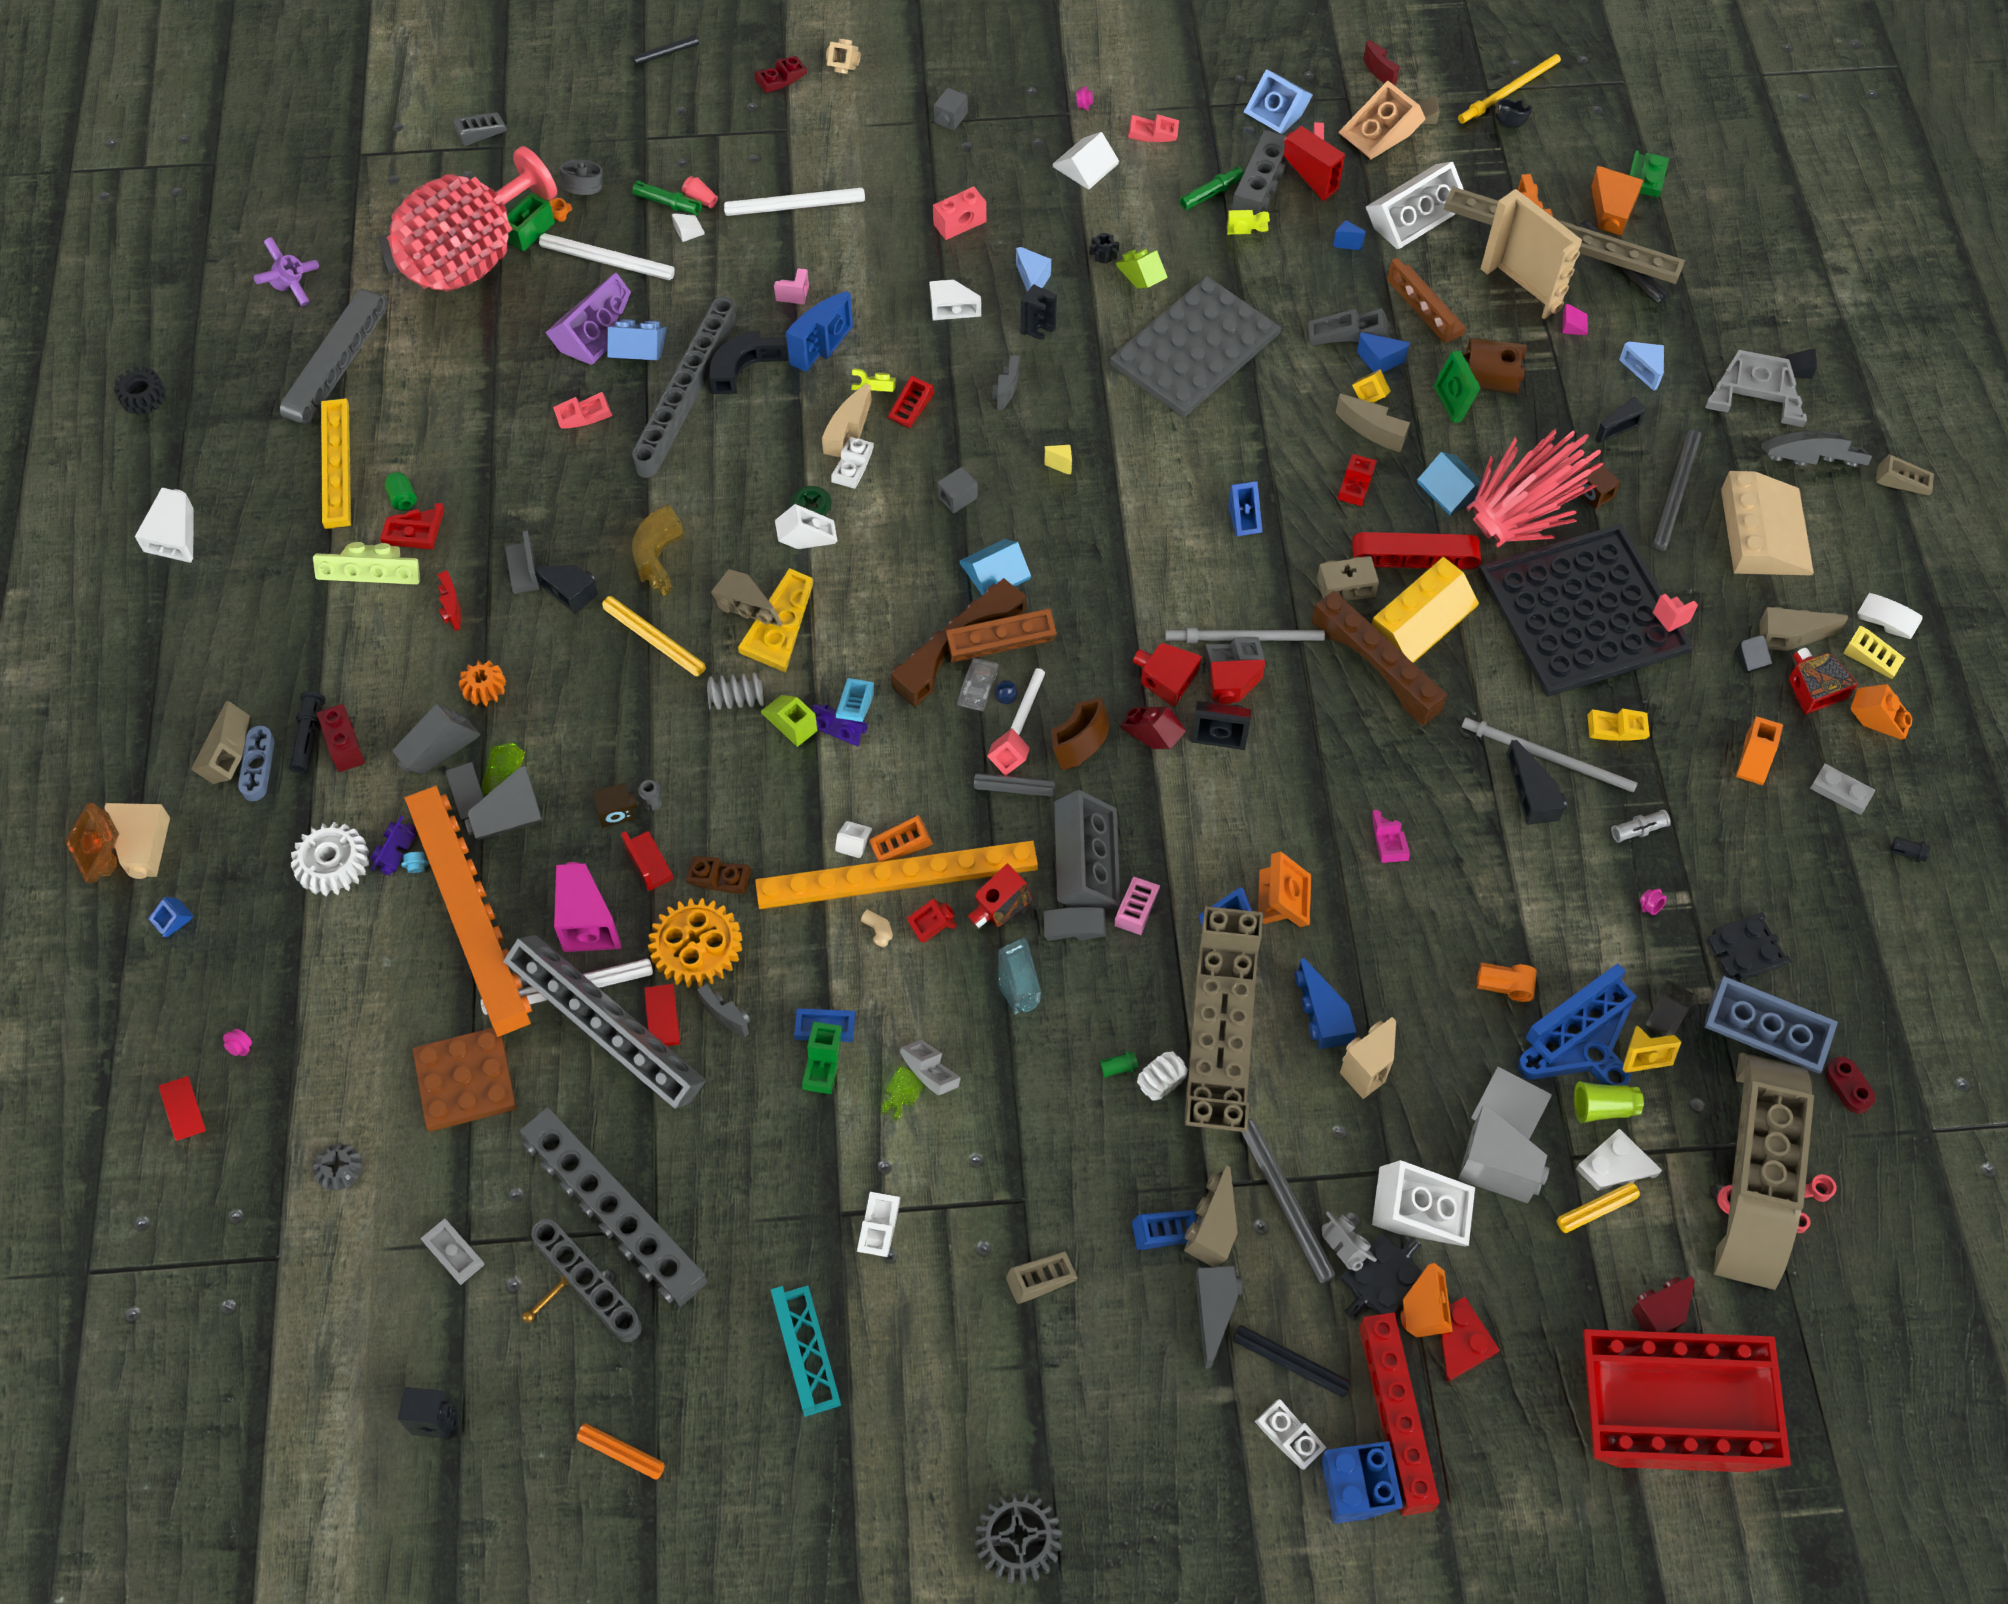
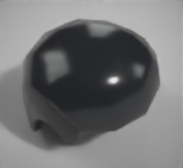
M1502 98L1497 101L1494 112L1500 124L1509 128H1517L1526 123L1532 112V106L1529 105L1525 108L1523 100L1514 102L1510 99Z

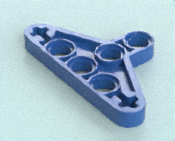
M1616 987L1608 992V1001L1613 1002L1614 999L1619 1000L1620 998L1622 1000L1626 999ZM1632 1004L1550 1064H1547V1061L1542 1057L1536 1068H1528L1526 1066L1528 1061L1530 1063L1538 1059L1539 1055L1541 1056L1533 1046L1521 1055L1518 1061L1519 1073L1527 1079H1540L1590 1071L1603 1085H1627L1631 1077L1630 1072L1625 1073L1622 1070L1624 1063L1612 1050ZM1588 1006L1586 1008V1017H1589V1013L1592 1011L1602 1014V1007ZM1566 1022L1565 1033H1568V1028L1577 1027L1581 1030V1023ZM1546 1037L1541 1042L1545 1046L1552 1042L1559 1045V1038ZM1588 1050H1599L1603 1055V1060H1592L1588 1056ZM1608 1072H1619L1623 1076V1082L1613 1083L1608 1078Z

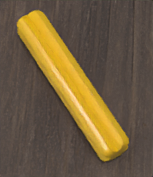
M1630 1182L1559 1216L1557 1224L1563 1233H1568L1636 1200L1640 1196V1191L1633 1182Z

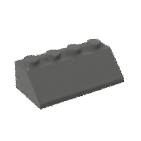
M1080 790L1054 801L1057 901L1072 908H1120L1117 808Z

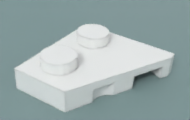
M1620 1129L1576 1168L1597 1191L1612 1188L1616 1184L1626 1185L1630 1182L1634 1183L1635 1180L1646 1177L1655 1178L1662 1172Z

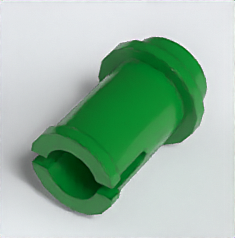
M1128 1050L1123 1055L1100 1060L1104 1078L1130 1071L1131 1074L1134 1073L1133 1070L1139 1069L1135 1053H1129Z

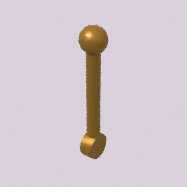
M561 1276V1281L530 1311L528 1310L523 1313L522 1319L524 1322H532L535 1317L534 1315L565 1285H570L563 1276Z

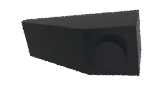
M1511 740L1506 755L1526 824L1559 821L1567 807L1564 793L1560 792L1558 783L1518 740Z

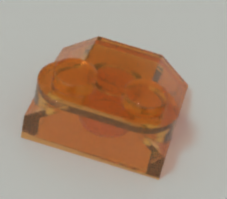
M94 803L86 804L65 840L86 883L97 882L100 876H110L117 866V859L113 851L117 844L119 833L109 813Z

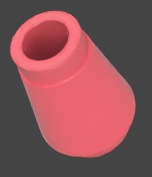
M690 176L682 186L681 191L686 197L702 202V205L710 209L717 203L718 196L698 177Z

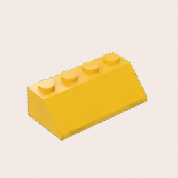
M1443 557L1374 616L1372 625L1414 663L1478 606L1479 602L1464 572Z

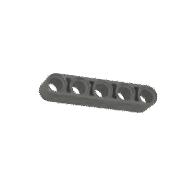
M542 1219L536 1222L531 1234L536 1246L544 1257L565 1278L619 1340L624 1342L635 1340L640 1335L642 1326L637 1313L556 1222L551 1219ZM548 1232L555 1233L550 1241H541L544 1234ZM565 1254H574L570 1262L560 1263L561 1258ZM585 1275L594 1276L591 1283L587 1285L579 1284L581 1278ZM604 1297H613V1301L609 1306H599V1302ZM627 1318L633 1320L629 1328H618L622 1320Z

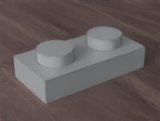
M1827 764L1823 765L1810 788L1859 815L1864 812L1875 792V789Z
M445 1218L420 1238L460 1285L485 1265Z

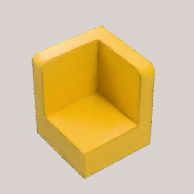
M1381 369L1357 380L1352 385L1359 399L1371 403L1386 397L1391 392Z

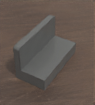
M528 530L522 531L524 543L505 546L513 594L540 589L535 572L536 563L533 546Z

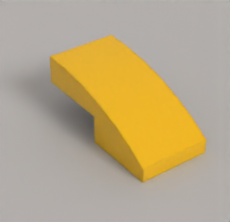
M1622 708L1616 714L1592 709L1588 714L1590 738L1626 741L1647 739L1650 736L1648 715L1645 712Z

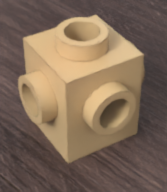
M839 38L838 43L830 42V46H828L826 51L827 65L835 67L834 72L848 74V69L855 70L860 62L858 47L853 46L852 41ZM845 52H847L846 61H844L842 58Z

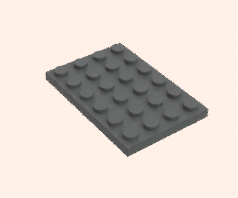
M1206 276L1110 358V365L1185 418L1275 339L1281 332V326Z

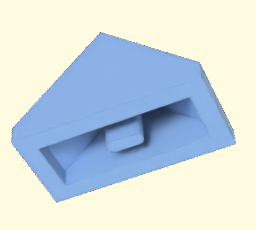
M1022 247L1016 248V266L1027 292L1033 284L1043 288L1051 276V259Z
M1637 342L1625 343L1619 360L1653 391L1658 389L1664 373V345Z

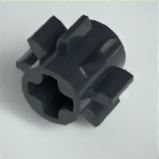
M1101 233L1096 238H1092L1089 254L1095 255L1096 262L1107 264L1112 259H1117L1119 242H1114V235Z

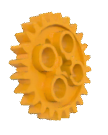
M690 898L688 906L684 907L679 901L678 910L675 911L673 908L667 907L668 916L659 914L661 924L653 923L652 927L655 933L649 934L651 944L648 945L650 953H653L651 955L652 962L657 963V971H664L666 980L674 976L676 985L684 979L688 988L691 986L692 981H697L698 986L702 987L704 979L713 984L714 975L723 979V969L733 970L730 961H739L736 952L742 951L740 943L742 935L741 932H738L740 930L739 923L734 922L733 913L726 915L727 912L724 905L717 909L715 901H712L709 906H705L704 898H701L698 905H694L692 898ZM697 922H705L701 927L693 926ZM674 938H681L677 943H669ZM713 942L722 943L718 947H710ZM691 958H697V959H698V960H697L695 963H693V964H688V963H686V961H687L688 959H691Z

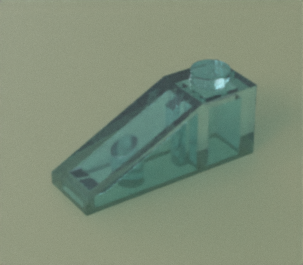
M1025 937L999 949V988L1015 1015L1022 1011L1029 1012L1033 1010L1041 1000L1040 985Z

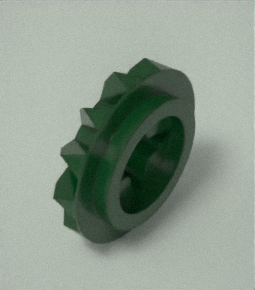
M806 486L793 494L790 503L791 507L796 504L826 517L827 512L831 511L832 500L825 489L818 486ZM816 502V508L812 506L807 508V503L813 504Z

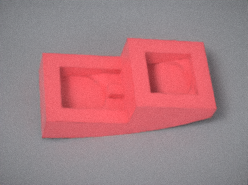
M1158 114L1155 121L1132 115L1129 123L1128 138L1146 142L1176 141L1179 120Z
M603 392L581 402L574 397L553 407L561 429L589 425L612 416Z

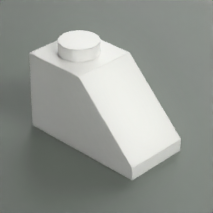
M955 280L930 282L933 320L981 316V296Z
M796 504L775 520L778 541L796 549L830 545L838 541L834 520Z

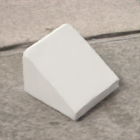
M672 214L673 225L682 242L704 235V230L696 216Z
M846 821L837 834L835 850L839 853L861 858L872 828Z

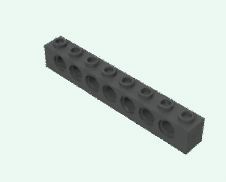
M537 935L517 939L503 962L674 1109L690 1104L706 1082L704 1077Z
M548 1107L519 1130L524 1139L521 1142L524 1149L532 1157L537 1154L543 1160L540 1165L550 1177L555 1174L562 1181L559 1184L562 1190L570 1198L575 1195L581 1201L578 1206L589 1219L593 1216L597 1218L600 1222L598 1225L600 1231L609 1240L614 1237L620 1243L617 1248L628 1261L632 1258L635 1259L640 1265L637 1268L639 1273L646 1281L650 1282L653 1279L660 1286L657 1291L668 1304L673 1301L681 1308L708 1283L702 1270ZM559 1142L556 1149L546 1150L550 1143ZM572 1162L579 1163L576 1169L572 1171L565 1170L568 1164ZM588 1184H598L595 1190L590 1192L584 1191ZM608 1204H617V1208L610 1213L603 1212ZM627 1225H637L634 1232L630 1234L623 1233V1229ZM649 1245L657 1246L653 1254H642L645 1247ZM673 1266L677 1268L676 1273L672 1276L665 1277L662 1275L667 1267Z

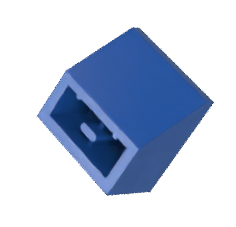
M1389 1441L1325 1450L1321 1462L1334 1524L1366 1520L1403 1507Z

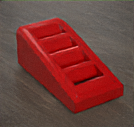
M911 375L887 418L910 429L935 393L933 385ZM914 390L921 393V397L914 394ZM910 397L918 402L915 404L911 401H908V399ZM907 405L913 408L912 412L903 408V406ZM901 412L903 414L908 415L909 417L906 420L902 417L897 416V414Z

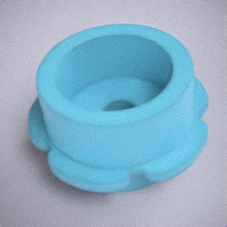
M410 852L403 855L404 862L401 863V866L406 868L408 873H420L425 871V867L429 865V860H427L425 852Z

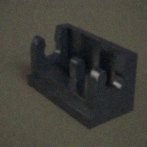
M1034 284L1031 286L1021 300V334H1028L1036 339L1043 340L1045 339V334L1038 332L1039 328L1050 332L1055 330L1057 294Z

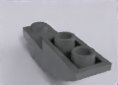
M1803 431L1785 434L1764 441L1761 445V448L1767 453V457L1777 461H1782L1783 458L1791 459L1792 463L1806 466L1807 463L1816 465L1818 459L1821 458L1831 462L1834 459H1840L1847 465L1858 467L1859 464L1869 465L1872 457L1864 448L1850 446L1851 440L1844 434L1830 431Z

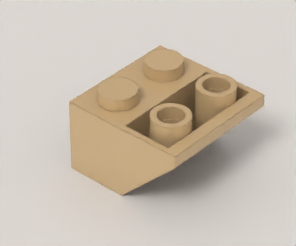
M1393 1017L1384 1023L1382 1021L1377 1022L1370 1028L1369 1034L1362 1040L1360 1037H1357L1346 1047L1347 1053L1342 1059L1343 1064L1340 1074L1362 1099L1385 1083L1394 1061L1396 1020Z

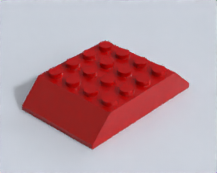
M1583 1330L1594 1459L1620 1468L1754 1472L1791 1465L1774 1336Z

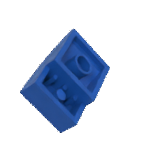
M845 291L823 300L805 312L786 331L789 363L791 366L807 372L819 355L826 359L831 356L853 327L851 294Z

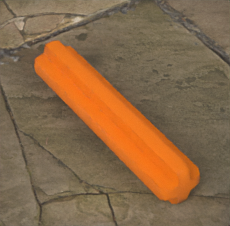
M587 1423L583 1424L577 1433V1439L580 1442L653 1479H659L664 1471L665 1465L662 1461Z

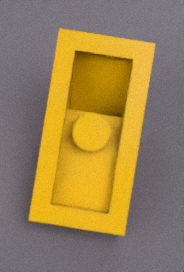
M1636 1026L1622 1070L1628 1073L1671 1066L1674 1064L1681 1041L1675 1035L1650 1038L1639 1026Z

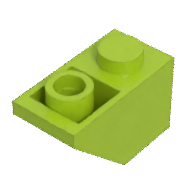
M1145 248L1136 252L1134 249L1122 255L1123 259L1116 262L1120 271L1137 289L1149 288L1168 278L1157 250L1147 251Z
M780 695L761 710V714L797 747L818 731L815 713L798 697Z

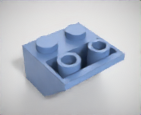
M629 319L615 321V325L608 327V357L643 360L661 359L667 326H660L659 321H645V323H640V325L635 324V320Z

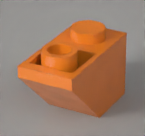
M1889 685L1857 688L1851 710L1860 723L1865 727L1897 739H1906L1909 727L1912 725V716Z
M1755 717L1746 734L1736 774L1737 778L1759 785L1764 784L1778 748L1783 724Z

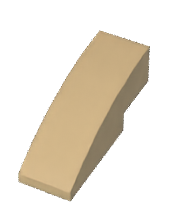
M865 384L854 392L835 412L822 437L823 454L841 457V451L850 437L860 439L872 402L870 385Z

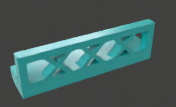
M783 1286L770 1289L804 1417L841 1406L809 1286L784 1292ZM805 1296L807 1306L801 1317L789 1311L788 1300ZM808 1313L810 1314L812 1322L805 1319ZM791 1318L798 1321L795 1327L793 1326ZM802 1324L812 1328L815 1332V1336L809 1346L798 1341L796 1338V1334ZM816 1342L818 1343L820 1352L813 1349ZM799 1347L806 1350L803 1356H801ZM810 1353L821 1358L823 1361L817 1376L805 1370L804 1363ZM824 1372H826L828 1381L821 1378ZM807 1377L814 1380L811 1386H809ZM820 1383L830 1389L833 1399L814 1405L812 1393L817 1384Z

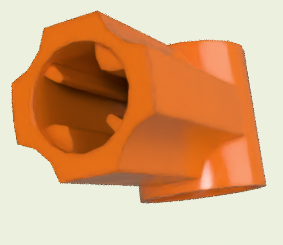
M1481 963L1477 976V989L1505 993L1512 1000L1529 1002L1534 999L1537 970L1532 966L1522 964L1509 968Z

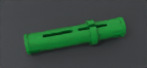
M1236 166L1224 174L1216 175L1213 180L1194 189L1190 193L1179 197L1182 209L1188 211L1217 193L1228 191L1229 187L1241 181L1244 175L1243 169Z
M636 181V184L633 185L632 192L635 196L667 205L677 212L681 210L698 216V212H701L702 202L683 196L684 194L681 192H670L641 181Z

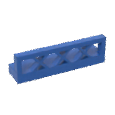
M1618 963L1532 1025L1526 1039L1549 1064L1637 999V996L1622 981L1626 971ZM1614 987L1626 998L1620 1003L1608 1001V992ZM1590 1005L1602 1007V1016L1600 1018L1586 1017V1008ZM1568 1021L1580 1022L1581 1032L1578 1034L1565 1033V1023ZM1546 1037L1559 1038V1048L1552 1053L1541 1042Z

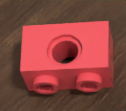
M971 187L934 204V226L943 238L948 240L985 223V199L975 187Z

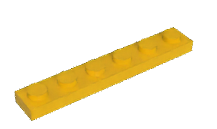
M347 398L321 401L322 523L325 529L351 526L349 403Z

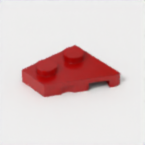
M443 503L434 504L435 508L420 512L419 509H415L403 515L397 514L387 517L380 537L381 542L390 546L433 550L445 510Z
M1465 1297L1449 1305L1453 1332L1441 1334L1442 1339L1440 1342L1442 1353H1444L1446 1369L1444 1373L1447 1382L1495 1356L1500 1351Z

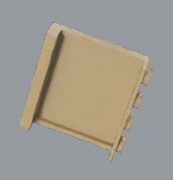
M1514 189L1498 201L1481 270L1488 275L1497 267L1545 304L1542 318L1546 319L1551 314H1557L1564 305L1563 299L1569 289L1568 283L1575 270L1573 268L1575 261L1580 255L1579 248L1582 239L1517 189Z

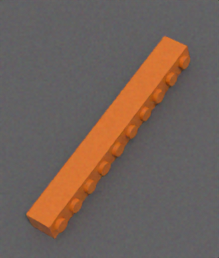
M433 786L404 797L497 1037L531 1024L527 1013L532 1012L527 996L520 997L518 989L523 988L519 976L516 972L511 973L508 965L503 962L509 953L508 948L502 950L499 943L504 942V938L499 926L492 927L491 920L496 918L490 903L483 904L481 898L486 897V893L481 881L475 882L473 876L478 873L472 858L466 860L464 854L469 852L463 837L457 838L455 832L461 830L455 815L448 816L447 811L452 808L447 795L440 796L437 786Z

